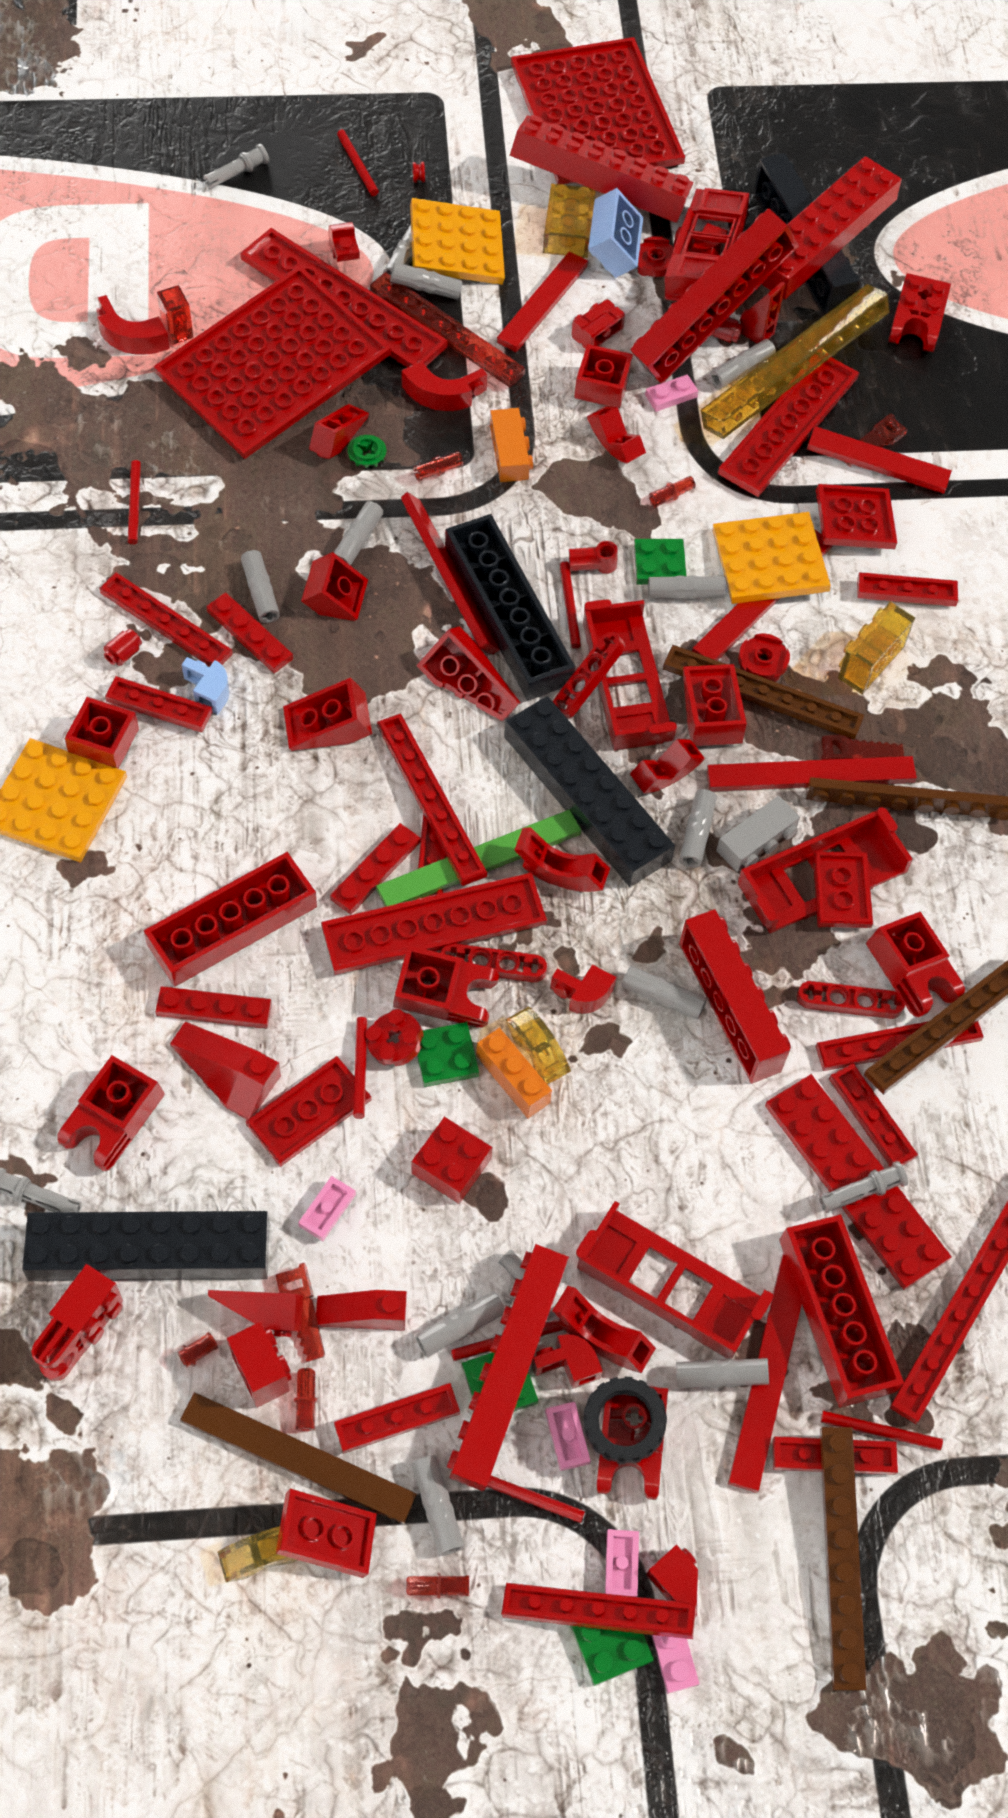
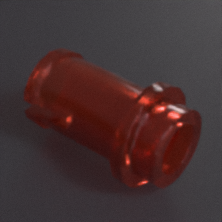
M207 1332L188 1346L182 1345L181 1350L177 1354L183 1365L187 1368L190 1365L192 1367L196 1366L198 1360L219 1348L210 1332Z

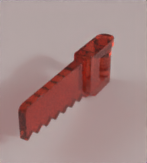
M891 413L877 423L873 430L859 441L884 448V444L893 445L901 439L908 429L900 424ZM888 425V426H889L890 428H892L895 432L889 431V430L886 428V426ZM844 462V463H846L849 467H851L852 464L847 463V462Z
M826 735L821 738L823 750L821 760L904 756L902 743L900 745L896 743L890 745L888 742L882 744L880 741L877 743L873 741L867 742L866 740L860 742L858 739L852 741L845 735ZM832 745H836L840 749V754H833Z
M303 1262L297 1268L276 1274V1281L279 1293L304 1295L301 1331L297 1333V1338L301 1339L300 1346L304 1347L303 1354L307 1355L306 1362H311L323 1358L325 1350L312 1298L314 1294L305 1262ZM302 1279L303 1287L294 1290L287 1289L286 1283Z

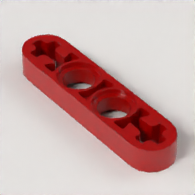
M608 632L600 638L554 698L553 703L567 719L572 718L623 653L625 642L617 633ZM611 643L615 644L613 648L609 647ZM604 653L607 657L604 658L601 654ZM601 660L600 668L596 671H591L592 664ZM581 681H585L584 688L579 692H575L576 685ZM564 704L567 705L565 710L561 708Z
M456 943L445 945L441 953L447 955L455 953L456 957L462 958V961L465 959V954H468V962L473 963L474 957L484 956L488 960L485 966L495 969L499 973V978L535 983L542 981L547 972L546 960L536 954ZM509 959L514 962L515 967L511 970H504L499 964L502 960ZM520 962H523L522 972L519 971ZM532 964L538 965L537 973L531 972Z
M817 981L802 983L796 996L799 1005L806 1009L886 1019L898 1018L905 1008V1004L896 991ZM808 990L812 991L813 999H808L806 994ZM822 992H826L824 1001H821L823 997L821 996ZM832 993H840L845 1001L844 1003L836 1004L832 1002L830 995ZM866 996L872 1001V1005L870 1007H862L858 1003L857 998ZM878 998H879V999H881L880 1002H879V1004H881V1005H880L879 1008H876L877 1003H878ZM889 1000L894 1001L895 1009H890Z

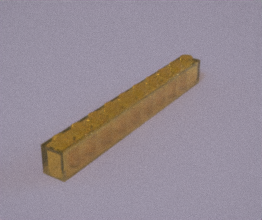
M869 284L863 286L700 410L703 428L725 439L889 313L888 293Z

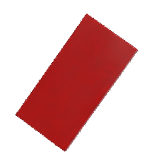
M335 1056L246 1120V1126L281 1167L353 1114L354 1075L339 1057ZM365 1089L366 1105L372 1101V1096Z

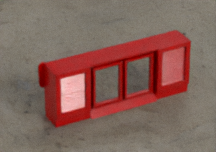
M712 188L696 189L665 274V299L678 301L685 294L686 289L694 284L702 276L703 272L720 257L718 255L687 252L691 239L726 243L724 250L729 249L737 241L738 236L743 232L747 217L749 216V193ZM698 219L733 223L729 235L694 231Z
M609 599L588 601L584 604L583 628L589 653L604 634L608 632L617 633L625 642V649L622 654L638 652L644 672L607 678L605 675L598 684L613 751L674 741L677 729L676 723L670 722L647 634L643 618L644 600L612 604ZM611 643L609 647L613 648L615 644ZM601 660L593 663L594 671L600 668ZM646 682L651 702L620 707L613 706L609 690L610 686Z
M881 807L872 813L741 869L737 884L763 926L771 934L797 921L805 920L817 914L816 898L804 902L784 871L808 860L813 868L814 851L826 852L839 846L843 852L867 853L870 890L907 873L913 859L895 833L898 828L896 822L887 809Z
M614 1201L597 1230L588 1231L576 1250V1256L579 1258L577 1268L692 1336L693 1339L726 1359H732L754 1320L762 1319L773 1300V1294L765 1289L761 1296L620 1213L618 1211L620 1203ZM649 1248L677 1264L657 1298L629 1282ZM684 1270L713 1286L693 1320L665 1304Z

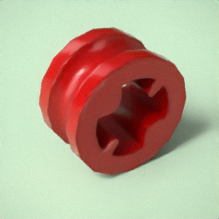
M412 162L413 182L417 183L418 180H421L422 183H425L424 162L420 164Z

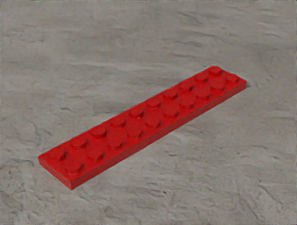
M269 228L240 253L242 261L275 282L297 266H302L391 347L390 357L407 368L421 361L427 366L448 346V340L273 228Z

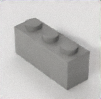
M777 796L720 837L716 851L738 873L741 869L755 864L764 853L768 855L777 848L778 843L783 839H791L798 831L797 826L800 816L780 796Z

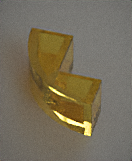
M528 1006L505 1019L514 1043L530 1055L534 1069L547 1085L571 1072L567 1059L557 1040L544 1021L531 1007Z
M280 1526L251 1535L217 1551L226 1583L247 1579L263 1568L291 1564L298 1561L276 1554Z

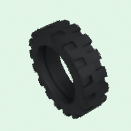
M629 1376L619 1379L615 1377L606 1383H601L589 1396L584 1409V1429L592 1448L601 1454L604 1459L615 1461L617 1464L638 1463L642 1459L650 1457L662 1443L667 1424L665 1405L658 1396L657 1391L653 1387L648 1386L645 1381L640 1379L638 1381ZM627 1394L635 1396L645 1403L650 1411L651 1426L648 1434L642 1441L632 1446L623 1447L613 1444L605 1438L600 1429L599 1416L602 1407L608 1400L617 1395Z

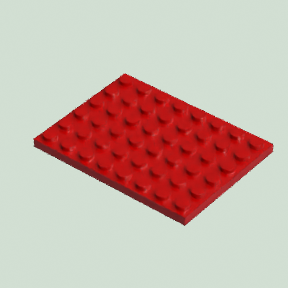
M634 37L511 56V66L530 115L538 116L549 124L561 125L568 132L581 133L588 140L603 142L606 147L613 150H623L630 157L643 158L648 164L655 167L685 164L684 152ZM554 174L558 185L575 183Z
M299 265L153 367L155 373L233 449L246 459L391 355V347Z

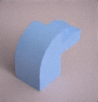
M187 657L182 663L184 679L197 685L193 690L195 701L211 706L213 713L218 715L229 698V684L225 668L216 660L208 667L202 661H195Z

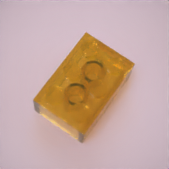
M551 183L544 231L543 253L565 256L570 251L580 257L588 258V245L596 190L587 187Z
M891 601L884 609L880 607L874 614L872 622L869 625L867 623L864 624L860 629L858 638L855 641L851 639L843 650L845 656L838 665L841 668L838 679L863 695L903 650L915 617Z

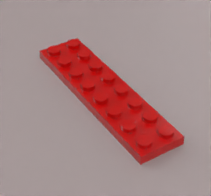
M819 351L722 463L718 474L759 497L812 434L814 427H817L853 385L858 378L859 372Z
M531 872L322 921L321 927L334 975L404 959L408 945L430 951L442 950L445 945L454 943L467 944L546 925L547 919Z
M812 1074L766 1101L765 1107L829 1192L868 1177V1174L873 1170L881 1171L884 1169ZM898 1186L886 1190V1193L882 1196L873 1194L841 1207L903 1290H906L952 1258Z

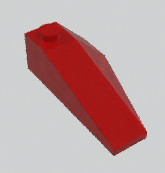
M460 626L448 629L416 665L433 684L453 692L455 696L461 699H466L475 704L477 708L501 721H504L521 703L479 646Z
M186 1021L170 1042V1046L197 1073L208 1089H211L220 1099V1102L227 1109L246 1120L256 1114L281 1077L279 1062L253 1048Z

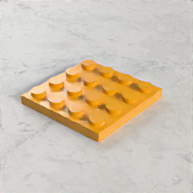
M411 199L413 267L434 271L451 278L503 285L505 274L500 211L425 199Z
M809 512L713 524L712 531L731 604L830 592L831 584Z
M29 738L0 789V834L81 863L127 778L126 771Z

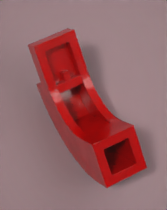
M107 295L98 297L99 308H96V312L98 315L99 331L109 345L125 353L136 355L155 354L170 349L168 332L159 316L140 322L127 321L116 314Z
M421 361L402 370V388L414 401L425 407L440 411H456L471 407L472 397L487 391V373L481 368L459 379L447 380L432 374Z
M531 827L522 828L514 849L524 859L522 867L526 871L532 872V875L542 881L568 890L580 892L603 891L610 871V867L595 853L573 855L559 851L550 846Z
M566 1287L552 1310L562 1321L560 1326L568 1334L583 1338L593 1347L596 1354L628 1370L642 1373L656 1349L641 1331L619 1325L598 1312L574 1287Z

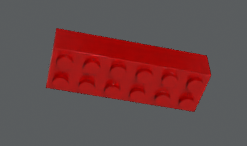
M287 851L143 930L146 943L173 986L176 987L317 908L316 891Z
M716 909L686 919L679 946L750 1083L753 1084L781 1073L791 1049L789 1039L780 1032L777 1026V1017L773 1010L768 1009L761 987L756 986L754 983L752 970L748 963L743 962L738 943L729 936L725 919L719 917Z
M842 1215L786 1228L779 1241L839 1408L896 1393L904 1384Z

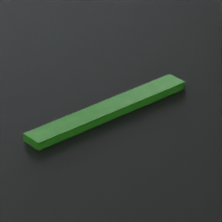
M570 810L523 827H531L550 846L581 834V829ZM522 828L474 847L487 872L521 859L514 849ZM445 858L376 885V891L386 907L424 898L436 893L440 889L444 890L459 884L460 881L448 859Z

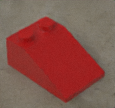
M734 664L683 667L687 725L690 740L696 746L743 744L747 722Z
M351 677L283 706L288 746L291 751L350 744L372 735L366 693Z

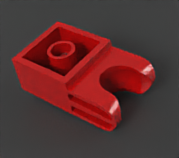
M906 273L888 342L899 344L902 336L914 334L922 339L923 350L934 352L951 283Z
M921 911L879 927L865 943L913 1016L921 1017L930 1011L933 999L929 990L935 992L945 1003H953L965 993L962 980L948 961L950 955Z
M408 945L394 996L393 1007L455 1023L467 1022L468 1026L483 1028L488 1025L489 1014L485 1008L472 1003L468 999L467 993L474 988H493L498 983L499 973L490 967L462 961V958ZM425 981H430L431 985H426L424 983Z
M111 1055L77 1101L79 1104L57 1134L58 1143L67 1149H74L86 1137L91 1135L100 1136V1143L93 1155L94 1163L100 1170L108 1171L115 1165L162 1100L165 1093L156 1080Z
M88 1264L84 1266L49 1312L51 1321L32 1346L31 1352L34 1361L39 1365L43 1376L51 1381H61L70 1373L90 1345L98 1343L104 1334L103 1328L110 1319L114 1320L123 1307V1299L117 1284Z
M653 1387L663 1401L666 1411L668 1388ZM624 1394L617 1395L605 1403L602 1433L605 1438L613 1444L625 1447L635 1445L646 1437L651 1426V1416L644 1402L635 1396ZM636 1413L638 1414V1419L643 1421L638 1423V1425H631L630 1421L626 1420V1418H631V1414ZM664 1437L661 1445L653 1454L638 1463L617 1464L615 1461L604 1459L600 1454L597 1475L598 1494H607L611 1491L614 1475L619 1469L633 1467L640 1471L643 1476L644 1495L648 1500H657Z

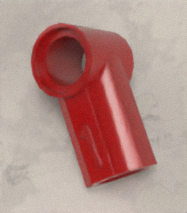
M602 541L596 547L569 549L570 571L597 569L601 573L609 574L617 568L618 548L611 541Z

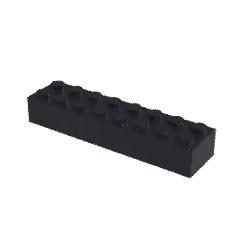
M785 153L760 159L754 195L764 212L769 208L784 223L788 224L813 202L812 195L807 192L802 178L797 175L793 163L789 161ZM840 250L804 282L825 320L851 314L857 288L860 285L858 274L853 271L848 257H845L842 250Z
M492 514L446 528L445 548L526 700L528 701L563 688L575 672L576 667Z
M548 696L505 720L504 738L564 810L571 811L580 829L629 887H632L672 861L675 844Z
M268 1211L27 1212L22 1270L28 1281H74L86 1264L110 1280L268 1279L270 1223Z

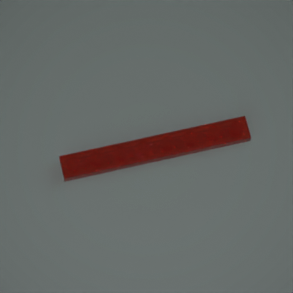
M383 273L370 284L371 292L448 340V346L480 368H483L484 371L509 388L525 375V367L407 286L390 282L391 275L388 273Z

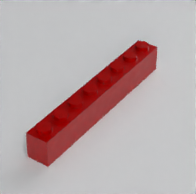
M535 1244L532 1253L526 1251L520 1268L525 1269L522 1280L516 1278L510 1293L511 1296L515 1297L512 1307H505L500 1323L505 1325L502 1335L495 1334L489 1350L495 1354L491 1364L485 1362L479 1380L484 1381L480 1393L474 1391L468 1409L473 1410L470 1422L463 1421L457 1437L463 1441L459 1451L453 1449L449 1458L447 1468L452 1469L449 1476L450 1479L483 1492L486 1489L569 1256Z

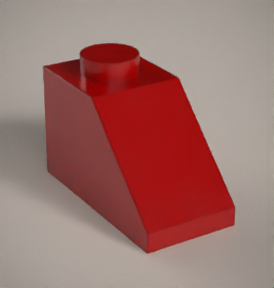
M676 1544L648 1570L646 1576L666 1600L695 1603L697 1607L698 1568L695 1566L697 1561L686 1548L681 1550Z

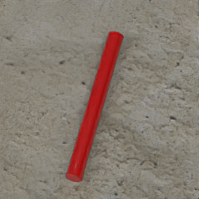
M343 129L337 132L339 140L371 196H376L379 193L378 188Z
M138 460L131 461L128 543L131 545L138 543L141 462Z
M563 561L559 566L571 648L579 649L581 647L570 566L569 562Z
M366 1017L356 1018L353 1117L356 1119H363L365 1117Z
M556 1319L546 1322L541 1336L564 1330L560 1326L562 1321ZM494 1337L451 1349L453 1362L489 1352Z
M822 1410L820 1423L837 1427H852V1430L939 1451L942 1449V1438Z
M490 1476L488 1488L576 1522H582L584 1510L498 1477Z

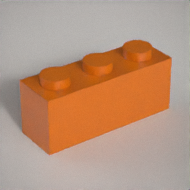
M519 408L490 410V432L500 482L529 480V470H533V457L528 455L527 452L530 449L529 437L524 436V432H526L525 418L520 416Z
M500 1027L477 1042L476 1057L527 1119L550 1104L552 1089Z

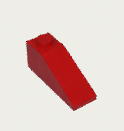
M780 282L740 316V324L744 325L741 334L756 344L764 339H769L775 334L785 289L784 282Z
M347 404L317 421L314 425L309 450L316 452L319 457L331 459L342 452L367 420L369 413L351 404Z
M208 1290L210 1298L254 1324L261 1322L264 1330L268 1328L274 1330V1336L291 1337L292 1331H301L304 1297L302 1294Z
M368 1290L317 1296L315 1327L405 1331L407 1291Z

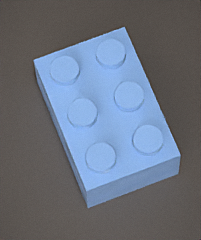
M617 188L595 199L588 245L591 255L596 257L603 264V267L615 278L638 267L643 216Z

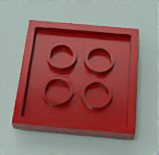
M818 484L816 496L823 545L895 550L898 542L889 489Z

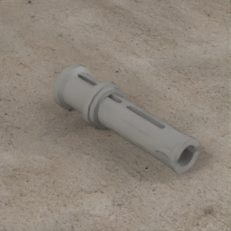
M258 144L255 149L247 153H240L238 159L203 176L204 180H206L205 184L209 189H212L244 171L252 172L254 167L262 163H269L268 153L262 144Z
M895 1161L891 1167L881 1171H871L868 1177L819 1195V1201L825 1213H829L873 1194L882 1196L886 1193V1190L899 1185L902 1187L907 1186L908 1178L901 1163Z
M0 1168V1193L13 1197L15 1202L27 1201L53 1212H80L82 1202L32 1184L28 1177L19 1178L7 1173L6 1169Z

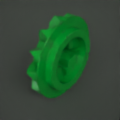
M373 435L358 436L348 446L350 461H354L356 466L364 465L366 469L369 465L377 467L379 462H384L385 455L387 454L385 443ZM371 449V454H370V453H367L366 455L363 456V451H364V452H367L368 450Z

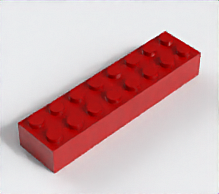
M527 115L518 128L509 155L603 194L617 188L633 206L675 223L678 222L694 183L685 175H675L670 173L665 167H655L648 164L643 158L630 157L623 150H613L606 147L603 142L588 140L581 133L568 132L561 125L546 123L542 118L535 115Z
M868 157L862 158L787 224L799 247L762 285L772 290L780 282H784L783 299L785 300L897 200L902 179Z
M769 208L764 213H761L754 223L738 236L737 241L729 249L724 250L719 259L712 266L708 267L694 284L686 289L685 294L677 302L672 303L668 311L660 319L656 320L642 337H639L634 342L633 347L630 349L631 352L660 384L664 383L799 247L788 225Z

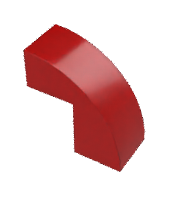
M605 406L587 416L589 424L600 443L619 461L629 463L646 453L641 436L627 434L618 407Z
M676 739L658 760H642L630 773V776L644 794L652 793L681 780L697 768L706 758L692 740Z

